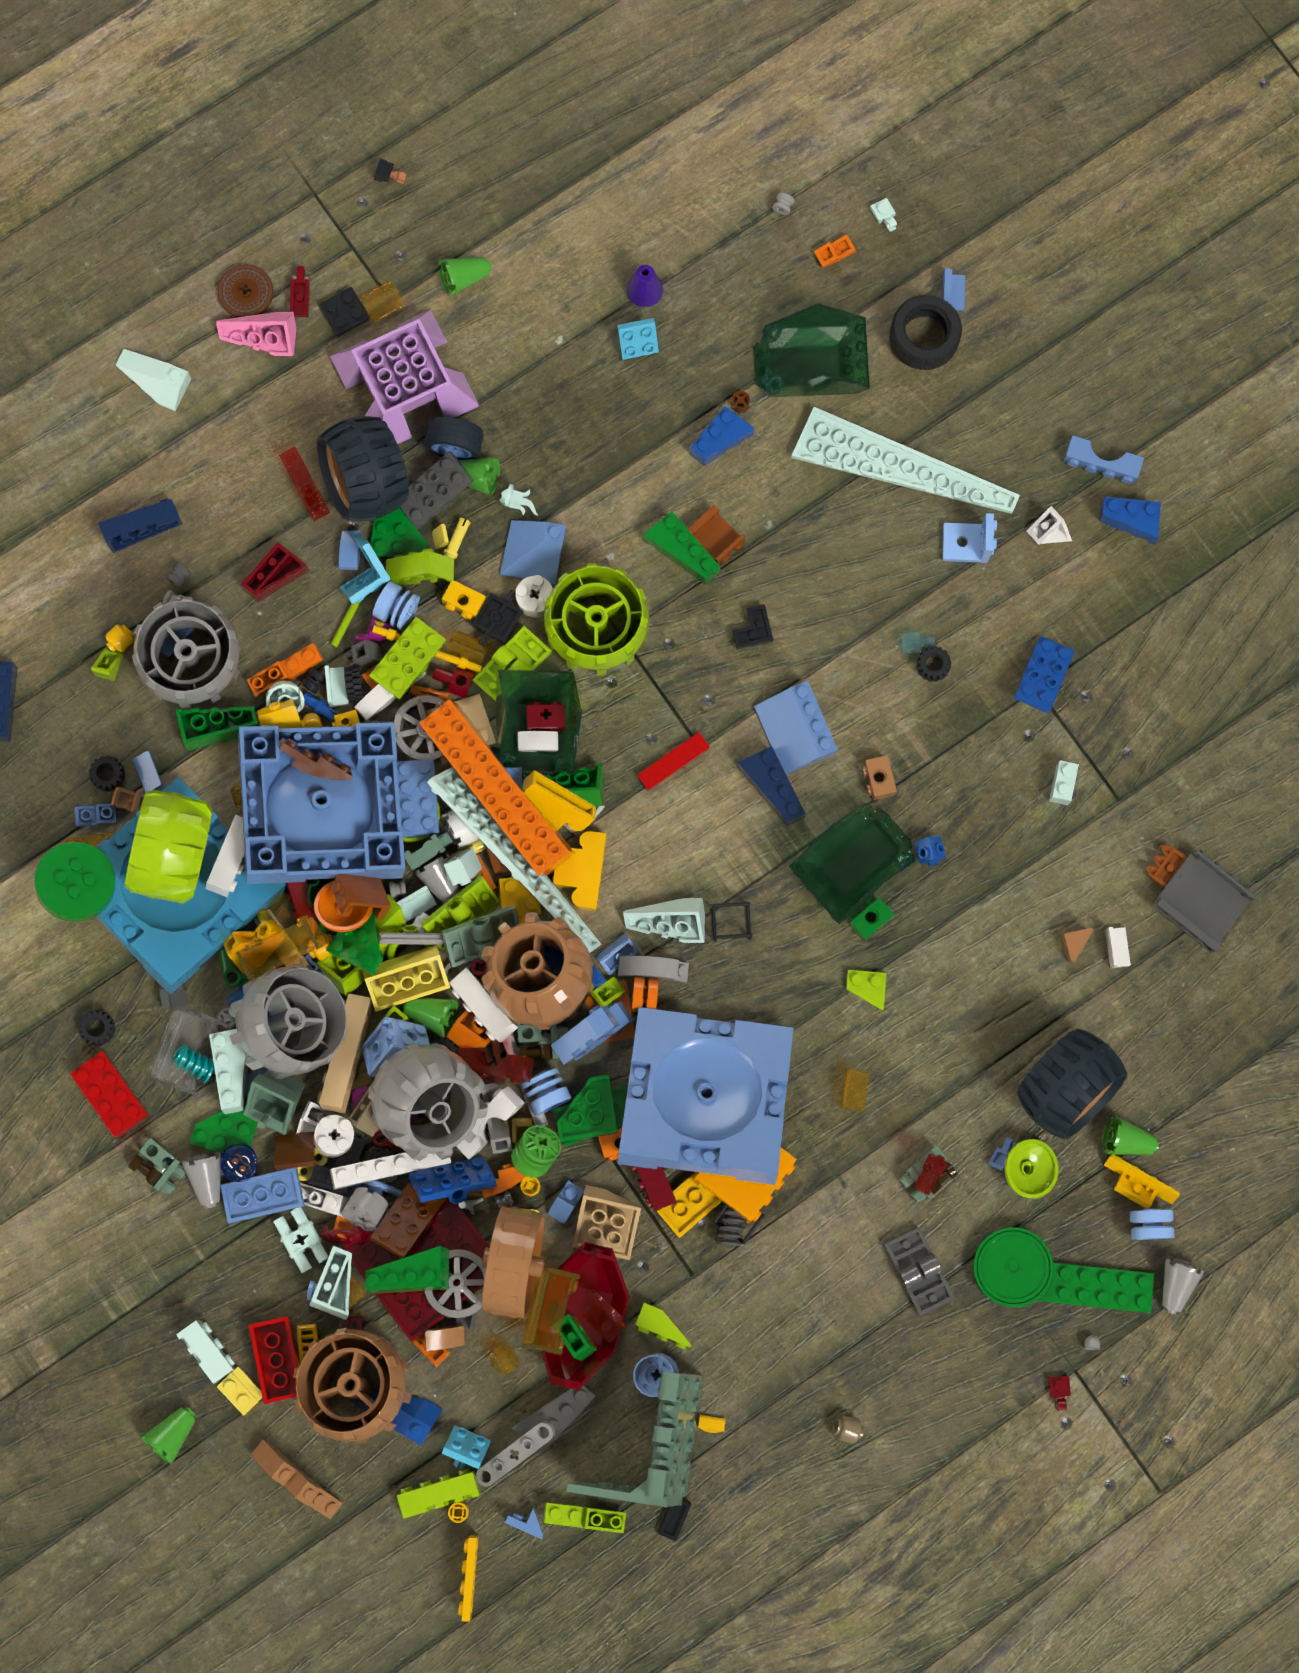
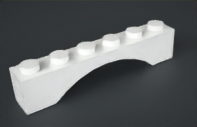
M405 1152L332 1168L330 1174L333 1188L337 1190L420 1169L451 1164V1159L441 1160L433 1153L418 1161L412 1159Z

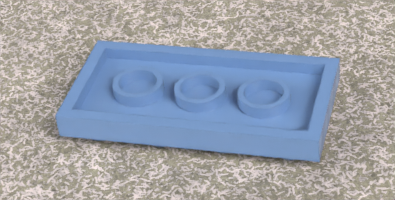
M434 759L397 762L403 838L439 835L437 795L431 791L430 785L427 783L435 776Z
M290 1168L220 1185L228 1224L305 1206L297 1168Z

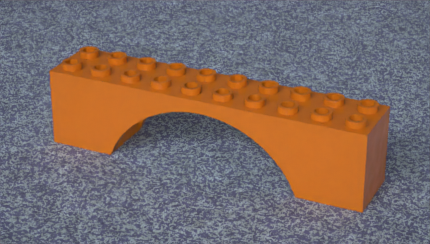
M449 699L419 723L538 876L546 877L575 854L554 825L540 812L506 771L487 745L480 731L458 703Z

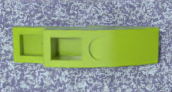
M545 1502L543 1523L624 1533L626 1513Z

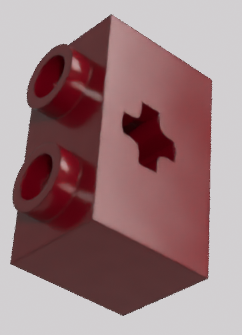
M533 702L531 705H527V730L566 731L565 704L551 702L550 705H542L541 702ZM545 713L549 714L548 720L544 719Z

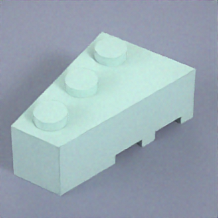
M333 1246L309 1306L345 1320L348 1318L352 1253Z

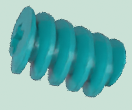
M185 1044L176 1050L171 1064L175 1061L177 1062V1069L184 1065L183 1072L191 1069L190 1076L196 1072V1079L198 1080L204 1076L203 1083L209 1080L215 1069L213 1059L208 1060V1057L205 1055L201 1057L200 1052L194 1053V1049H188V1046Z

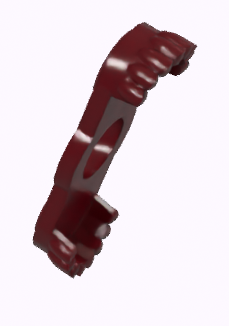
M324 1226L321 1237L323 1240L331 1243H358L365 1236V1231L361 1227L359 1228V1226H353L352 1230H328V1226ZM337 1234H342L347 1239H342L338 1237Z

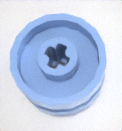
M1156 1208L1130 1211V1222L1143 1224V1227H1133L1130 1229L1131 1239L1175 1238V1229L1172 1226H1162V1223H1170L1174 1220L1173 1210Z

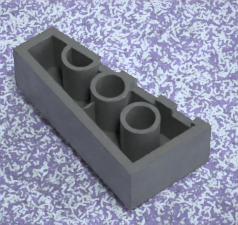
M585 1385L579 1390L569 1389L511 1428L521 1437L542 1421L553 1424L555 1436L536 1451L541 1455L595 1395ZM541 1427L540 1432L542 1436H549L548 1429Z

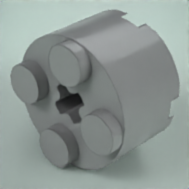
M356 1188L343 1208L341 1215L354 1226L364 1229V1231H375L387 1214L389 1205L377 1192L374 1191L371 1194L367 1192L368 1188Z

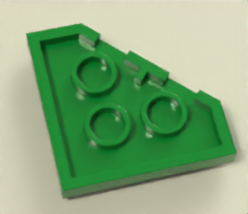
M400 508L386 516L374 519L371 547L378 558L391 559L395 555L405 556L409 552L419 553L423 549H428V542Z
M373 910L369 919L359 928L348 932H338L327 949L329 954L371 975H374L383 960L378 938L379 931L376 927V917Z
M610 1075L589 1078L564 1115L557 1121L558 1135L561 1143L618 1133Z
M221 1111L195 1124L189 1143L220 1152L221 1154H224L233 1146L240 1145L244 1146V1148L237 1153L241 1157L242 1155L248 1156L258 1122L243 1115L244 1111L224 1114Z

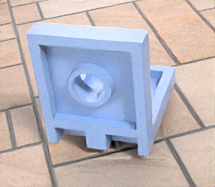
M986 513L982 524L944 523L942 561L987 563L997 546V539L993 538L994 531L997 530V520H994V514ZM959 538L967 541L965 547H960L957 544Z
M385 1017L362 1045L369 1076L375 1077L384 1061L396 1052L404 1049L405 1046L414 1043L416 1045H430L425 1026Z

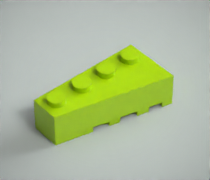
M467 1468L458 1471V1476L451 1477L450 1474L439 1477V1482L432 1483L429 1480L419 1483L420 1487L412 1489V1486L400 1489L401 1493L397 1495L403 1519L428 1512L431 1509L447 1506L450 1503L469 1499V1497L480 1496L481 1490L475 1470L470 1471Z

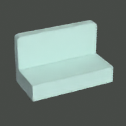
M325 665L329 706H348L349 701L346 693L344 667L330 668L329 665Z
M427 886L397 902L402 908L406 923L421 915L422 912L425 913L437 906Z

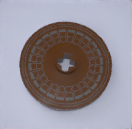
M244 264L229 269L222 276L218 284V298L222 307L235 317L262 314L269 307L273 299L274 290L270 277L264 270L254 265ZM245 288H248L250 292H247L246 295H243L242 291H244Z

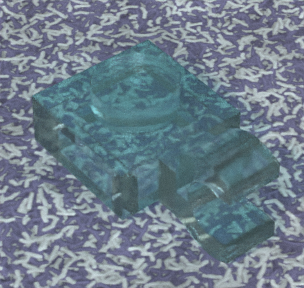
M920 632L901 634L902 654L917 653L922 651L921 647L934 646V636L920 637Z

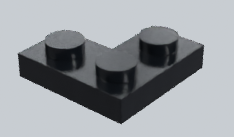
M765 604L746 608L750 626L732 630L736 650L773 642Z

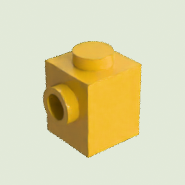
M353 710L335 715V722H332L333 727L356 726V723H360L357 711Z

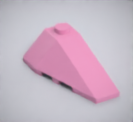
M274 312L216 321L219 339L237 345L244 344L253 347L257 351L264 350L274 356L294 355L296 324L293 312Z

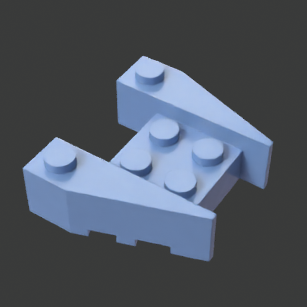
M613 1001L607 1006L599 1007L598 1005L589 1011L590 1015L551 1045L564 1065L573 1058L575 1061L579 1060L596 1046L604 1043L610 1036L617 1034L635 1021L622 1002L615 1003Z

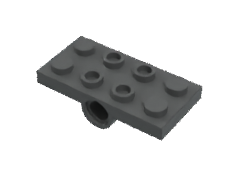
M449 451L408 487V500L400 508L416 529H420L439 511L450 507L455 501L454 498L474 480L453 452Z
M920 1227L884 1244L919 1316L955 1299L942 1273L941 1266L932 1253Z

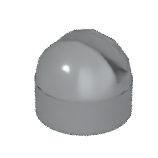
M1094 1335L1088 1336L1084 1341V1349L1100 1350L1099 1339Z

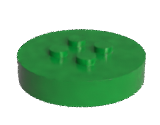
M81 842L58 845L48 851L37 866L35 872L37 898L43 908L58 919L80 922L94 918L107 908L115 892L113 865L101 850L92 845Z
M1011 1227L992 1233L981 1243L974 1259V1274L980 1289L991 1301L1007 1308H1023L1040 1300L1048 1291L1053 1279L1054 1265L1051 1253L1040 1237L1028 1230Z

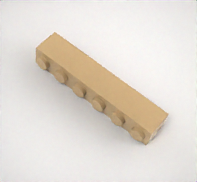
M348 994L347 1000H344L347 1016L346 1038L336 1050L334 1059L327 1063L329 1068L323 1076V1090L318 1094V1102L323 1110L344 1114L374 1006L370 997Z

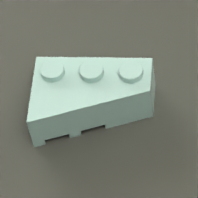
M196 1320L179 1332L177 1337L183 1339L188 1347L187 1350L190 1354L194 1355L199 1362V1366L212 1383L216 1384L235 1370L233 1366L235 1361L229 1354L225 1355L222 1350L224 1346L218 1338L214 1339L211 1335L213 1330L207 1322L203 1323L201 1320Z

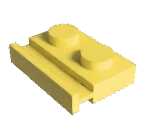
M239 1366L217 1386L243 1416L263 1398L261 1389Z

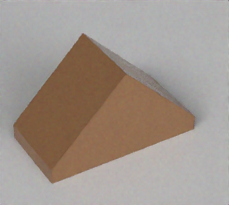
M1082 929L1065 933L1061 936L1069 964L1072 965L1094 929Z

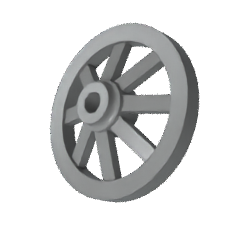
M418 696L403 704L395 716L396 742L405 754L414 759L436 760L443 757L444 754L440 750L435 752L433 740L424 732L419 723L427 717L423 703L435 704L434 712L445 701L434 696ZM415 705L418 706L421 717L420 721L406 713ZM404 718L417 726V728L401 731L402 719ZM419 734L411 748L403 741L402 737ZM424 738L427 741L429 754L416 752Z
M451 1250L449 1251V1259L454 1258V1274L449 1272V1289L446 1290L438 1301L435 1299L432 1290L425 1291V1294L431 1306L442 1315L451 1318H464L475 1314L482 1308L483 1293L480 1299H478L467 1289V1286H484L486 1267H482L483 1260L470 1251ZM460 1257L473 1261L462 1274L460 1273ZM479 1266L484 1279H466ZM455 1280H460L459 1286H454ZM452 1293L455 1295L456 1311L443 1307V1304ZM461 1293H464L475 1304L462 1310Z

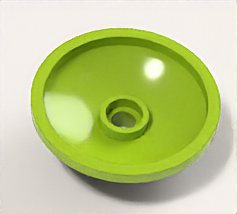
M1027 1139L1018 1142L1011 1148L1005 1161V1176L1009 1186L1016 1194L1025 1198H1039L1050 1192L1057 1181L1059 1172L1058 1161L1055 1153L1046 1143L1040 1140Z

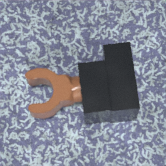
M380 158L374 180L388 183L390 178H392L396 182L404 184L406 173L393 171L394 164Z

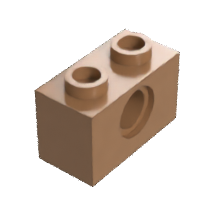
M888 755L865 760L862 772L864 778L867 777L869 784L866 785L868 795H872L873 800L895 796L897 790ZM880 774L883 777V781L876 782L873 776Z

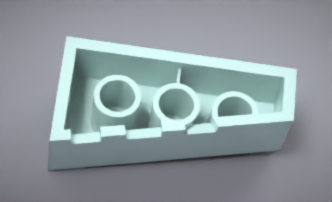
M236 1029L209 1034L220 1106L224 1114L244 1111L246 1079L248 1075L246 1058L248 1055L240 1043L232 1045L230 1035L237 1033Z

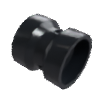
M311 668L307 678L301 681V685L313 694H316L319 691V686L326 681V677L316 669Z

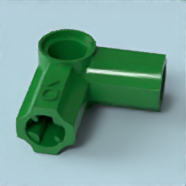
M226 949L219 951L223 979L228 987L237 988L249 980L262 975L261 967L252 974H243L229 958ZM236 974L238 979L236 982L230 983L227 981L228 976Z

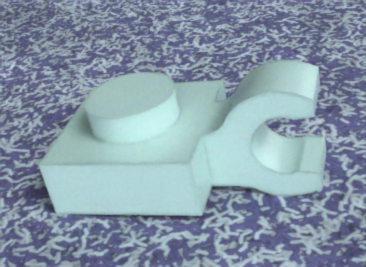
M887 198L870 206V210L879 224L884 222L889 232L896 229L897 223L893 218L895 211Z

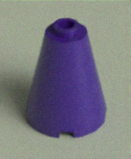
M641 265L638 267L627 283V296L633 304L639 307H651L659 302L663 294V284L651 266Z

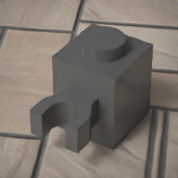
M364 640L351 646L352 653L346 654L347 659H353L352 663L347 664L348 666L360 665L370 668L379 664L382 660L380 644L369 640Z

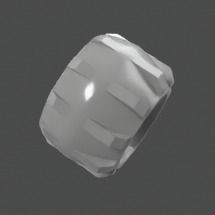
M183 596L182 600H174L165 604L158 603L153 607L154 610L144 619L142 624L137 625L134 631L135 641L132 659L141 681L159 700L164 699L177 703L182 709H191L192 704L201 703L209 699L213 703L220 700L219 693L228 686L231 680L236 681L240 673L237 667L241 647L233 625L215 605L210 606L196 601L193 597ZM184 628L201 629L211 635L216 644L197 647L189 639L179 640L174 632ZM169 636L176 642L174 653L179 661L172 677L161 670L159 663L161 646ZM187 651H191L190 655L183 656ZM216 655L213 665L204 675L192 680H182L186 669L194 670L199 667L202 657Z
M302 964L272 969L261 976L249 980L243 985V998L230 1005L229 1013L232 1017L236 1018L237 1033L230 1035L232 1045L238 1043L242 1045L248 1055L246 1065L250 1069L256 1070L264 1067L269 1070L273 1079H283L292 1075L308 1073L319 1066L329 1063L334 1059L336 1050L346 1038V1006L339 991L333 985L331 979L324 973L320 974L307 969ZM301 1029L300 1040L296 1050L284 1047L290 1033Z
M414 1043L405 1046L404 1049L393 1054L380 1066L368 1096L373 1110L372 1119L390 1142L402 1148L412 1159L421 1161L428 1154L435 1153L441 1160L452 1156V1148L463 1140L471 1143L475 1139L476 1135L472 1132V1129L476 1124L477 1118H484L488 1110V1105L480 1099V1093H482L485 1084L462 1057L450 1051L446 1046L438 1043L431 1045H416ZM452 1088L451 1099L449 1104H447L444 1101V1099L446 1098L448 1092ZM423 1113L432 1122L425 1125H410V1115Z

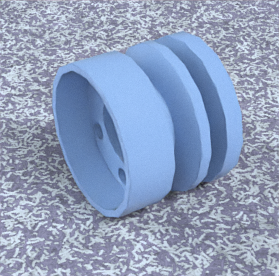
M390 581L379 595L372 615L383 622H386L391 616L390 625L392 627L397 625V629L403 631L415 616L420 596L417 594L412 595L410 590H407L401 596L402 586Z
M557 1068L540 1072L521 1085L523 1091L532 1088L531 1091L525 1094L526 1098L536 1096V1099L530 1103L535 1116L555 1109L572 1099L567 1087L558 1089L556 1085L563 1081L562 1077L553 1079V1077L559 1074Z
M654 1353L642 1358L636 1364L633 1371V1380L636 1388L642 1394L649 1397H658L661 1377L656 1379V1375H653L654 1372L658 1370L660 1374L662 1371L679 1372L676 1362L670 1356L663 1353Z

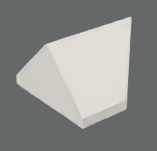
M1052 506L1027 530V533L1038 545L1072 541L1064 519Z
M308 1101L300 1118L297 1133L313 1132L322 1118L338 1114L323 1110L321 1106Z

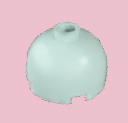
M282 680L276 682L269 688L266 694V706L269 707L274 702L281 703L293 699L299 713L304 707L302 690L291 681Z

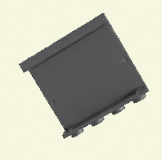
M1202 850L1191 851L1152 903V906L1206 950L1214 953L1220 949L1221 945H1219V942L1247 904L1252 900H1256L1257 897L1253 895V891L1249 887H1243L1238 883V878L1232 874L1228 875L1223 870L1222 865L1212 862L1208 858L1209 855Z

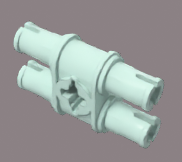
M299 1207L291 1211L298 1225V1230L295 1232L290 1229L284 1216L273 1222L281 1235L280 1242H283L287 1249L289 1258L294 1259L303 1274L312 1268L304 1254L307 1248L312 1250L319 1264L326 1261L329 1256L321 1243L322 1237H319L313 1226L314 1223L308 1220L303 1209ZM299 1235H301L302 1237L308 1236L304 1240V1245H302L301 1243L296 1244V1241L299 1240Z

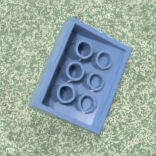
M808 681L793 686L754 706L769 743L773 747L786 775L836 755L838 751Z

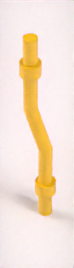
M374 625L372 630L373 633L385 636L390 641H397L402 635L396 633L397 631L391 628L388 630ZM438 651L434 656L458 665L457 667L464 670L467 668L480 672L482 668L481 665L470 662L462 656L459 658L442 651Z

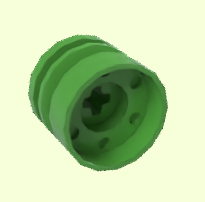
M534 1125L529 1127L512 1150L511 1158L516 1170L530 1178H538L545 1175L561 1152L562 1146L559 1137L554 1131L545 1126Z

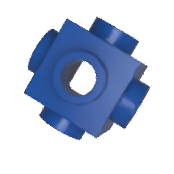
M940 836L927 837L914 842L920 864H928V867L940 864V860L946 858Z

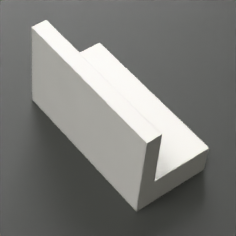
M1125 927L1107 928L1105 934L1110 968L1130 966Z

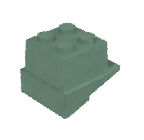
M269 1070L263 1075L258 1074L251 1083L243 1115L257 1121V1125L261 1129L267 1126L286 1135L305 1084L290 1076L283 1079H273Z

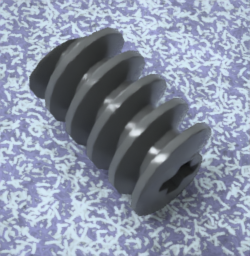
M728 1206V1210L722 1214L726 1218L720 1219V1222L725 1224V1226L719 1227V1230L724 1232V1234L717 1236L722 1242H717L716 1244L729 1247L741 1246L742 1243L738 1242L737 1239L743 1238V1235L739 1234L738 1231L744 1230V1227L740 1226L739 1223L746 1220Z

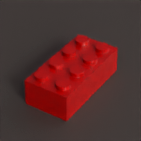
M101 1051L70 1073L115 1138L119 1139L151 1116L104 1051Z
M291 1316L249 1325L264 1404L297 1397L295 1390L296 1378H293L295 1368H299L300 1362Z

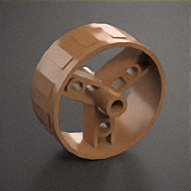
M501 1207L490 1248H485L482 1267H486L482 1309L484 1312L526 1319L534 1293L536 1278L542 1277L545 1258L540 1257L545 1225L544 1213L517 1207Z

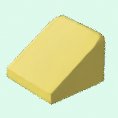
M441 524L432 531L435 549L448 547L449 544L446 526Z

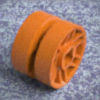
M635 976L632 1012H638L639 1007L643 1008V1005L646 1008L656 1009L659 978H649L648 984L645 985L644 977Z

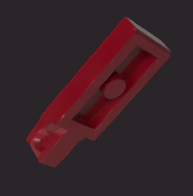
M297 266V275L292 276L290 312L294 313V317L309 318L310 280L309 276H305L304 266Z

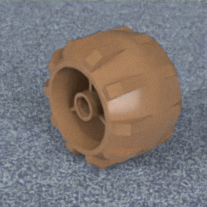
M537 912L526 913L525 922L511 928L506 922L500 925L498 930L502 935L493 947H484L481 955L487 964L486 974L481 979L496 1007L515 1024L538 1027L539 1030L550 1029L553 1025L562 1023L567 1019L572 1020L578 1015L577 1011L583 1006L587 997L592 995L594 989L592 983V966L594 963L582 939L570 929L565 920L560 917L552 921L541 920ZM546 947L555 948L564 955V964L558 977L552 974L550 967L544 960ZM522 955L520 959L522 969L511 974L514 963ZM530 983L538 987H543L550 983L546 988L535 992L517 991Z
M342 1328L337 1329L335 1333L329 1334L319 1341L315 1339L308 1346L309 1350L303 1357L299 1368H295L293 1378H296L295 1390L297 1400L295 1404L297 1410L304 1414L307 1421L313 1426V1430L337 1441L364 1443L381 1431L390 1432L397 1426L394 1418L399 1413L402 1404H410L412 1394L406 1392L405 1373L410 1369L407 1361L399 1358L389 1341L365 1330ZM353 1356L350 1372L343 1374L339 1378L337 1387L328 1389L329 1381L335 1368L343 1360ZM367 1357L374 1363L380 1376V1390L376 1401L369 1396L372 1391L371 1382L368 1378L363 1377ZM343 1395L355 1400H362L370 1408L361 1415L343 1417L332 1407L330 1399Z

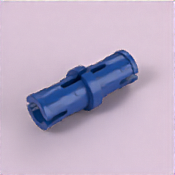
M308 691L303 695L304 704L313 709L314 713L320 714L331 723L335 721L334 716L339 715V713L326 705L325 701L317 699Z

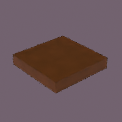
M315 1131L277 1135L274 1156L275 1170L314 1166Z

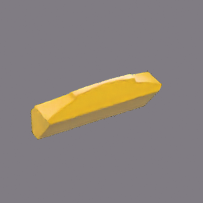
M700 1415L698 1428L710 1433L724 1432L726 1419Z

